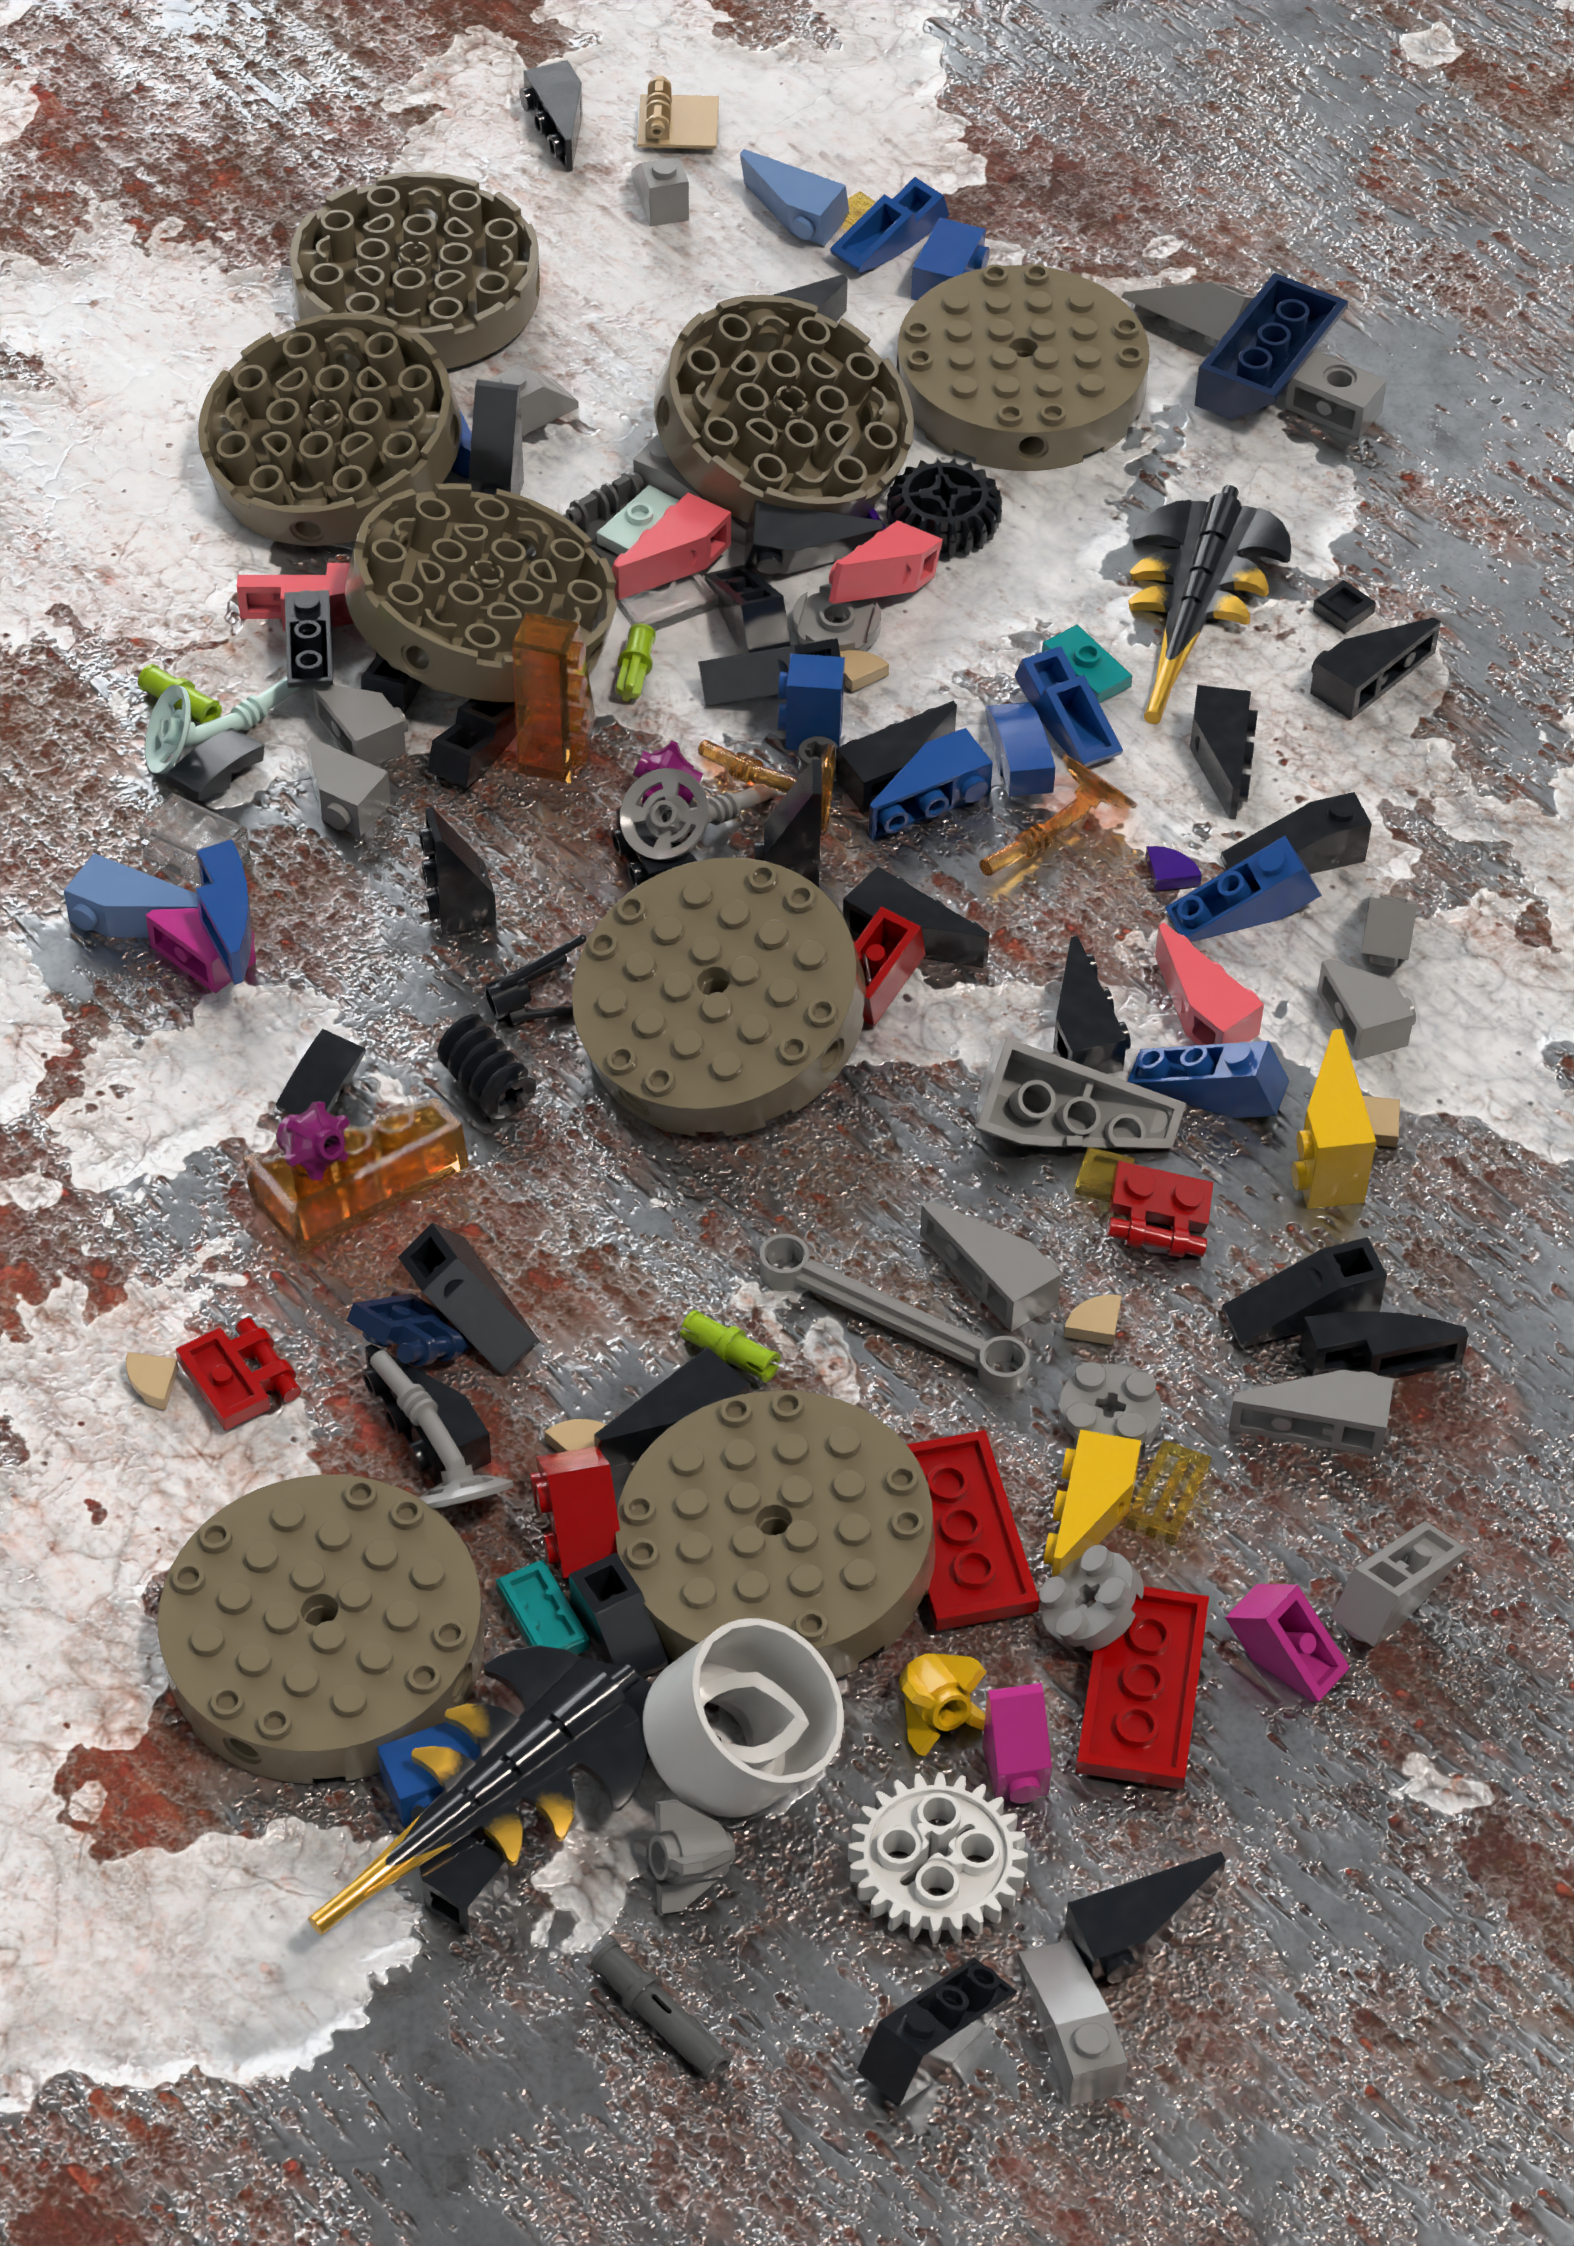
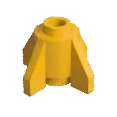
M937 1653L924 1654L913 1659L902 1671L899 1687L905 1698L908 1742L917 1754L925 1757L939 1739L940 1734L935 1728L942 1731H950L966 1722L968 1725L984 1731L985 1714L970 1701V1693L973 1692L987 1673L977 1659L969 1656Z

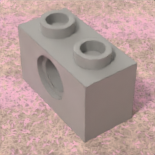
M1314 350L1288 384L1285 409L1359 440L1382 412L1387 379Z

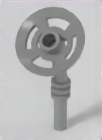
M672 768L653 770L637 779L625 794L620 809L621 830L628 844L639 854L653 860H671L693 849L704 835L709 822L713 825H719L740 815V811L776 797L778 795V788L772 780H768L735 794L725 792L722 795L708 799L701 784L686 772ZM658 784H662L663 789L656 791L648 797L643 807L638 806L640 799L648 790ZM680 784L686 786L694 794L698 807L689 808L687 802L678 796ZM646 822L648 830L658 837L654 847L647 845L640 838L635 823ZM692 826H696L686 841L672 848V843L683 839L690 832Z
M380 1350L371 1357V1366L398 1397L397 1405L414 1425L422 1427L445 1466L446 1470L441 1472L443 1483L428 1490L419 1499L426 1502V1505L431 1509H436L486 1497L514 1487L513 1480L491 1475H474L472 1465H466L464 1457L438 1416L437 1403L425 1391L423 1386L413 1384L387 1351Z

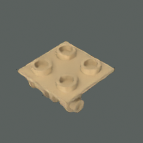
M661 75L655 76L648 83V94L640 95L637 147H651L654 149H717L719 96L672 95L671 83L667 78Z

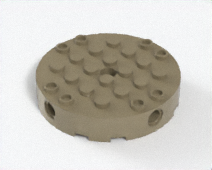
M404 172L377 176L375 184L359 189L354 184H351L326 197V205L316 213L309 212L301 221L293 236L290 248L294 305L300 320L333 313H364L397 321L399 328L413 335L418 332L435 348L446 369L479 360L507 345L526 327L537 308L540 296L539 247L532 223L528 224L521 216V208L499 191L493 195L479 189V182L444 173Z
M992 264L982 269L952 277L930 289L916 301L906 314L900 327L897 349V372L907 389L912 405L914 422L926 431L925 438L951 455L956 451H960L976 457V464L996 469L1012 471L1050 470L1083 462V455L1098 449L1104 453L1127 435L1128 427L1135 419H1139L1144 406L1150 357L1149 343L1143 325L1136 314L1117 295L1105 287L1079 275L1047 268L1042 264L1007 266Z
M747 295L718 302L716 308L704 314L698 313L680 332L659 375L655 388L654 416L656 427L665 451L684 479L709 502L730 511L732 516L747 523L756 500L785 508L813 509L865 518L871 510L876 509L887 495L896 476L904 465L913 442L914 415L907 389L892 362L888 358L882 360L868 345L871 339L843 318L838 323L817 313L818 306L798 299L774 295Z
M333 313L314 316L294 322L296 328L273 337L271 333L264 335L240 352L242 359L229 371L224 369L221 371L205 397L198 423V439L206 467L216 491L227 510L242 525L257 534L275 541L305 546L340 545L354 541L364 519L377 505L389 497L408 489H413L416 493L433 491L435 484H442L456 460L461 442L462 419L447 370L440 360L437 351L418 332L413 335L399 328L397 321L364 313Z
M446 483L435 484L433 491L416 493L413 489H408L397 493L381 502L366 516L356 538L346 577V603L350 616L360 634L379 655L388 661L391 667L428 685L437 692H448L462 697L492 702H523L554 696L574 687L584 680L598 664L617 607L614 592L616 580L607 559L599 558L590 548L592 540L580 528L562 515L536 501L505 490L497 489L495 495L471 491V484Z
M733 857L712 858L677 866L650 878L627 893L605 914L589 936L577 963L573 980L572 1006L577 1032L594 1070L603 1086L626 1110L653 1126L674 1133L697 1136L698 1132L724 1131L725 1135L729 1136L766 1127L765 1121L777 1117L790 1109L793 1113L797 1112L814 1100L831 1084L849 1060L858 1042L864 1022L862 1014L866 985L861 962L844 917L832 900L814 883L790 869L762 860Z
M791 1390L759 1391L723 1399L687 1415L661 1434L642 1454L623 1487L618 1503L617 1513L620 1531L616 1532L618 1556L642 1591L646 1601L643 1604L654 1622L664 1651L674 1661L719 1627L738 1619L759 1618L784 1625L805 1638L820 1653L835 1679L857 1670L858 1662L869 1657L880 1648L886 1651L901 1637L913 1622V1614L924 1594L927 1595L934 1572L936 1552L932 1500L925 1475L913 1452L889 1426L874 1415L848 1402L822 1394Z
M338 1474L292 1478L256 1489L228 1504L209 1518L181 1549L169 1570L159 1602L158 1638L170 1690L177 1708H180L184 1717L191 1724L196 1736L226 1761L248 1772L283 1782L313 1784V1780L317 1778L345 1776L346 1781H351L380 1772L377 1746L446 1722L445 1711L447 1709L466 1704L475 1687L484 1655V1619L479 1579L471 1555L457 1531L435 1509H431L426 1505V1502L396 1486L359 1476Z

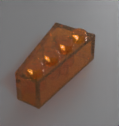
M526 612L512 643L518 770L522 774L571 784L577 767H584L589 753L588 740L596 723L585 657L586 644L582 640L579 622Z
M437 1097L377 1115L375 1124L361 1128L351 1127L349 1124L344 1130V1151L349 1156L346 1162L337 1160L326 1168L322 1180H311L306 1169L299 1164L293 1167L288 1166L284 1159L286 1152L264 1158L261 1157L260 1152L242 1157L251 1198L300 1255L469 1166L463 1126Z

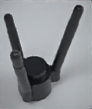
M580 934L518 970L485 984V996L494 1017L499 1020L508 1016L511 1024L516 1025L526 1020L573 1015L572 1005L525 1010L524 1005L532 1002L526 983L564 964L567 961L565 954L585 943L587 940L586 936Z

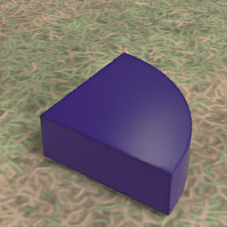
M1160 846L1146 847L1145 858L1155 891L1201 885L1202 874L1198 866L1188 856L1171 848Z

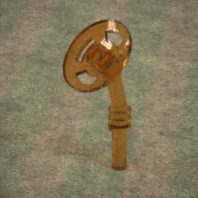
M710 740L702 741L698 747L700 756L728 769L730 776L747 785L760 784L787 793L798 779L797 777L764 767L762 761L744 752L734 753ZM828 744L820 758L822 759L821 836H826L831 809L835 765V745Z
M1063 752L1060 758L1071 777L1079 785L1074 792L1077 795L1076 799L1043 825H1033L1031 828L1017 834L1014 842L982 859L979 863L980 869L984 875L991 876L1023 857L1027 859L1034 857L1036 854L1051 847L1054 838L1089 812L1092 807L1096 809L1101 801L1127 809H1136L1138 804L1096 773Z

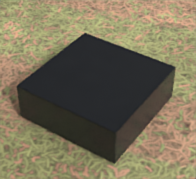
M1342 580L1314 600L1313 612L1346 634L1374 614L1376 602L1345 580Z

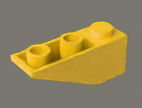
M1080 1429L1076 1449L1066 1448L1061 1478L1070 1480L1067 1491H1057L1052 1521L1061 1522L1059 1534H1048L1043 1564L1053 1565L1051 1577L1058 1576L1066 1566L1081 1557L1088 1548L1099 1545L1129 1513L1138 1470L1141 1440Z

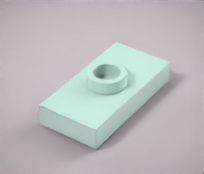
M648 485L596 532L597 544L618 555L625 554L638 541L640 535L646 529L652 528L663 517L667 508L675 505L679 500Z

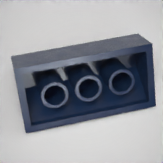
M1273 273L1199 366L1194 405L1233 420L1273 404L1348 308L1349 301Z

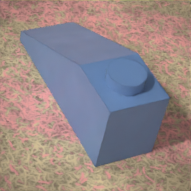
M743 149L740 153L744 184L790 234L825 246L849 217L846 185Z
M93 853L64 889L69 922L74 923L83 930H92L107 937L149 938L145 915L151 910L198 908L196 893Z

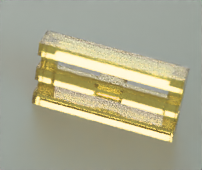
M1163 1440L1127 1517L1126 1528L1136 1532L1137 1527L1146 1529V1536L1155 1539L1157 1534L1165 1536V1543L1175 1546L1210 1469L1212 1457ZM1170 1456L1178 1458L1153 1516L1144 1514ZM1189 1464H1195V1470L1171 1522L1164 1521Z

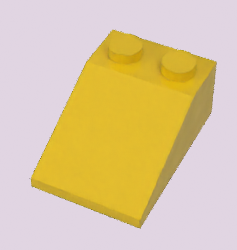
M1342 1029L1332 1030L1307 1108L1304 1130L1297 1132L1296 1141L1299 1159L1292 1162L1291 1175L1294 1189L1296 1191L1302 1190L1307 1209L1365 1203L1376 1139Z

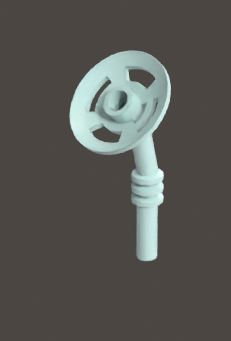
M286 676L260 695H250L246 700L240 702L239 705L233 707L231 714L195 726V723L191 722V706L187 690L179 685L169 686L159 697L147 728L145 758L149 770L156 774H164L173 767L184 748L188 749L191 745L202 744L209 738L230 728L249 730L252 725L258 724L260 720L267 717L268 710L302 687L288 688ZM179 699H182V710L177 709L175 711L173 705ZM171 754L174 755L169 762L164 763Z

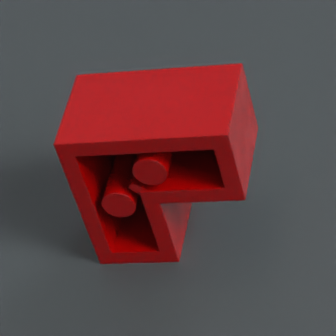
M882 906L857 941L854 942L866 985L862 1016L865 1022L874 1027L926 955L921 926Z
M595 1446L536 1457L538 1472L529 1473L534 1503L538 1504L540 1514L547 1513L550 1518L552 1532L543 1534L548 1565L557 1564L562 1577L567 1578L569 1574L615 1552L618 1554L616 1532L620 1531L611 1468L610 1463L599 1448Z

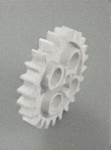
M938 1772L934 1785H926L921 1774H915L914 1788L909 1790L902 1782L895 1780L892 1798L878 1790L875 1793L876 1809L868 1806L861 1808L860 1822L862 1824L852 1825L851 1841L854 1843L848 1844V1861L852 1862L850 1865V1882L859 1883L857 1888V1899L859 1901L872 1899L870 1916L875 1918L888 1912V1930L890 1931L898 1928L903 1922L909 1924V1939L911 1940L918 1936L921 1929H928L932 1944H937L941 1930H949L955 1942H960L962 1927L968 1926L976 1935H981L983 1931V1917L999 1924L1002 1915L1001 1906L1013 1909L1016 1900L1015 1890H1023L1025 1873L1022 1871L1027 1869L1028 1853L1022 1851L1025 1847V1832L1015 1831L1018 1818L1016 1813L1002 1815L1004 1799L1002 1797L995 1798L987 1803L985 1801L986 1785L981 1784L972 1793L966 1791V1778L962 1775L957 1779L953 1787L946 1786L943 1772ZM941 1819L949 1824L946 1826H935L928 1821ZM900 1851L905 1852L909 1856L903 1859H896L888 1854ZM979 1855L986 1858L987 1861L975 1863L966 1859V1857ZM912 1880H914L911 1884H909V1885H907V1886H904V1885H903V1884H907V1883L911 1882ZM929 1888H940L948 1893L935 1896L927 1893L926 1890Z

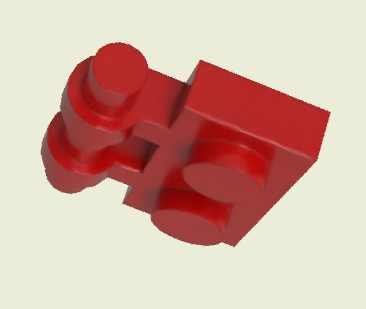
M1118 1161L1113 1173L1108 1212L1127 1216V1220L1110 1217L1106 1236L1122 1239L1126 1246L1140 1248L1144 1244L1167 1249V1254L1183 1258L1185 1254L1203 1258L1207 1247V1238L1189 1235V1230L1199 1233L1205 1232L1209 1224L1214 1182ZM1146 1221L1168 1225L1170 1230L1146 1225Z
M244 1318L237 1323L235 1330L239 1336L232 1340H229L222 1328L219 1327L175 1348L177 1361L225 1431L269 1410L270 1402L269 1396L266 1394L267 1391H278L286 1402L297 1399L302 1391L295 1381L296 1372L290 1363L285 1359L279 1358L273 1349L274 1341L267 1330L258 1328L252 1318ZM248 1358L257 1360L261 1368L251 1372L244 1360Z

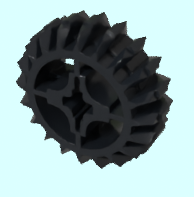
M938 457L932 464L920 460L917 468L906 466L904 474L897 475L887 494L886 512L888 525L898 520L943 539L940 553H947L951 559L955 552H961L969 556L972 547L983 549L986 541L993 540L994 534L999 528V523L1002 520L1001 491L997 490L995 479L987 478L985 469L974 471L971 462L959 465L955 458L950 463L941 462Z

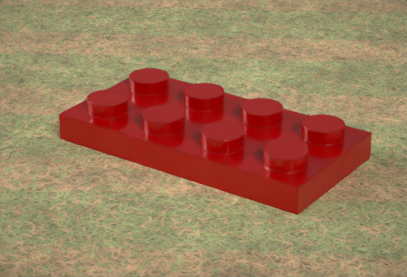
M986 1430L906 1444L923 1470L932 1500L936 1556L934 1572L928 1593L925 1596L935 1630H945L1038 1612L1040 1600Z
M1144 1586L1142 1599L1136 1594L1135 1602L1131 1608L1136 1616L1129 1628L1109 1645L1093 1651L1075 1773L1177 1789L1184 1788L1209 1596Z

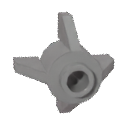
M678 1800L655 1802V1829L662 1833L661 1835L653 1836L652 1839L634 1841V1852L646 1858L649 1857L652 1872L658 1880H668V1883L656 1884L657 1912L665 1914L684 1910L715 1882L726 1876L730 1865L735 1859V1844L731 1834L725 1831L717 1821Z

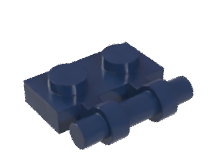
M413 1293L353 1303L346 1320L363 1331L362 1336L364 1339L372 1344L381 1347H389L395 1343L400 1345L397 1349L398 1359L402 1363H411L414 1366L429 1365L436 1358L440 1361L455 1360L462 1353L469 1351L472 1345L462 1333H458L447 1325L449 1319L441 1311Z

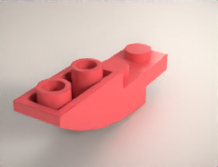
M327 563L326 575H238L237 595L240 619H282L283 631H286L285 592L329 590L332 627L353 624L354 622L350 616L345 596L346 577L350 563Z

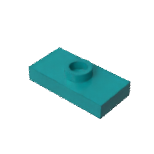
M1078 624L1044 641L1042 644V652L1058 646L1062 647L1076 676L1085 675L1099 703L1132 686L1133 675Z
M543 1559L495 1579L496 1590L529 1647L541 1645L565 1649L575 1655L590 1649V1639Z

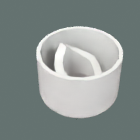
M759 1618L738 1619L719 1627L667 1666L652 1684L643 1710L645 1744L655 1769L666 1785L678 1797L694 1808L707 1814L726 1818H738L758 1813L823 1770L836 1754L844 1727L841 1693L832 1671L820 1653L805 1638L790 1628L777 1622ZM707 1702L721 1706L735 1717L743 1729L747 1746L722 1743L707 1721L703 1708Z

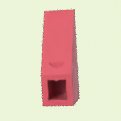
M688 492L675 505L668 507L663 517L652 528L646 529L640 535L638 541L625 554L622 553L616 558L612 566L616 580L615 598L621 600L707 569L731 545V512Z
M897 520L883 531L877 532L873 538L863 545L857 546L850 554L842 559H838L834 563L829 574V583L832 584L828 602L837 604L917 591L935 577L943 539Z
M1164 922L1158 927L1155 958L1185 1035L1197 1045L1250 1042L1260 1034L1264 1003L1260 1001L1258 996L1252 990L1244 988L1229 976L1219 963L1211 961L1197 950L1187 937L1178 934Z

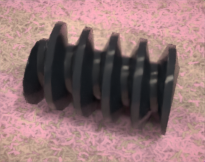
M470 1014L460 1018L446 1030L437 1049L438 1060L445 1068L449 1069L451 1075L459 1081V1084L467 1093H470L471 1098L481 1106V1109L488 1117L494 1119L508 1118L521 1111L532 1099L537 1088L536 1079L528 1077L526 1067L522 1063H517V1057L512 1051L506 1050L507 1046L501 1039L496 1038L495 1032L490 1027L485 1026V1021L480 1015Z

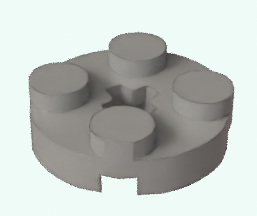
M830 583L819 586V593L812 594L808 598L807 592L799 597L793 609V632L798 639V644L838 638L840 651L859 650L867 652V649L877 641L881 630V609L877 602L876 606L868 599L837 604L828 602L832 587ZM835 617L843 618V623L832 622Z
M1082 1363L1077 1368L1075 1375L1066 1382L1062 1389L1058 1410L1059 1424L1063 1432L1066 1428L1067 1432L1074 1438L1073 1444L1076 1447L1081 1429L1141 1440V1445L1145 1442V1448L1153 1441L1159 1429L1162 1411L1161 1398L1156 1391V1381L1149 1373L1137 1371L1120 1364ZM1112 1404L1122 1411H1116L1113 1417L1103 1416L1104 1411L1100 1406Z
M1094 1545L1088 1548L1081 1557L1066 1566L1058 1576L1049 1578L1040 1589L1039 1598L1044 1603L1042 1616L1047 1631L1062 1646L1070 1650H1074L1073 1646H1084L1088 1651H1092L1109 1645L1129 1628L1136 1616L1131 1608L1135 1602L1136 1594L1141 1599L1143 1597L1144 1584L1142 1577L1121 1554L1110 1552L1103 1545ZM1095 1596L1096 1602L1088 1607V1602Z

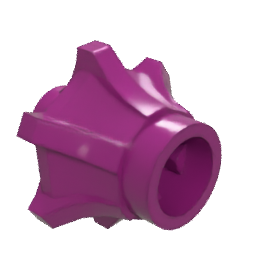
M671 740L664 748L653 751L652 754L643 751L632 775L640 778L653 770L672 768L686 772L700 783L704 773L693 769L694 766L682 755L678 743ZM658 784L648 790L643 795L642 803L644 804L653 793L663 789L662 784ZM680 784L678 796L683 798L689 806L694 794L686 786Z
M321 1101L312 1102L308 1110L302 1114H293L284 1118L278 1126L276 1139L280 1149L286 1152L284 1159L287 1165L293 1167L299 1164L306 1169L311 1180H322L326 1168L337 1160L346 1162L349 1156L344 1151V1130L350 1122L347 1116L334 1117L326 1112L325 1103Z

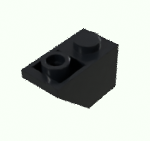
M616 1552L569 1574L570 1606L604 1662L620 1666L629 1664L643 1678L668 1666V1659L654 1622L643 1604L646 1601L642 1591Z
M418 1804L411 1811L412 1822L425 1808ZM469 1835L418 1867L425 1908L469 1936L509 1887L508 1865L501 1850L490 1841L484 1839L477 1841Z

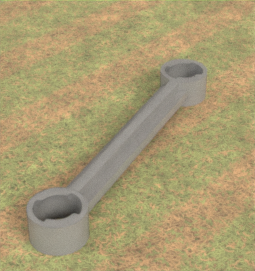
M777 1234L769 1237L761 1245L759 1274L763 1283L769 1288L777 1291H792L800 1286L947 1354L978 1369V1378L981 1384L990 1392L1008 1395L1018 1392L1026 1385L1029 1376L1030 1352L1027 1346L1017 1338L997 1336L988 1341L983 1340L810 1259L808 1246L801 1238L795 1235ZM795 1258L800 1262L798 1266L791 1269H778L771 1266L778 1260L792 1261ZM1012 1360L1021 1366L1018 1370L1010 1373H1001L990 1368L997 1362L1011 1363Z

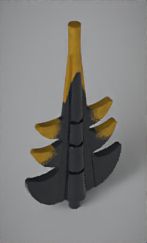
M1224 486L1221 493L1213 495L1209 502L1181 500L1161 506L1143 519L1132 536L1133 544L1137 546L1159 544L1178 548L1152 553L1140 560L1130 570L1131 580L1133 581L1160 580L1173 584L1150 586L1139 591L1128 600L1131 611L1144 610L1168 613L1155 685L1144 713V719L1148 723L1158 724L1161 721L1171 690L1208 618L1225 619L1243 625L1250 623V613L1246 605L1237 596L1223 590H1243L1263 597L1269 594L1266 577L1259 566L1242 557H1267L1282 563H1288L1291 560L1290 535L1283 522L1270 511L1262 508L1241 506V502L1237 499L1239 491L1235 486Z
M541 1645L514 1649L487 1662L484 1665V1674L508 1687L520 1700L524 1712L517 1717L503 1708L486 1703L465 1704L445 1711V1721L468 1734L478 1746L480 1755L473 1761L463 1753L448 1747L429 1746L412 1750V1762L434 1776L444 1791L351 1884L308 1917V1921L318 1934L323 1935L365 1900L477 1829L483 1831L496 1843L509 1866H516L522 1850L523 1827L515 1805L521 1801L535 1807L544 1815L553 1829L555 1839L563 1841L573 1823L576 1797L573 1781L568 1773L573 1768L583 1770L591 1775L605 1790L610 1799L611 1808L614 1811L622 1810L630 1802L640 1786L647 1759L641 1720L626 1702L624 1696L626 1691L640 1681L634 1668L629 1664H625L612 1676H609L602 1671L597 1672L580 1656L565 1649Z

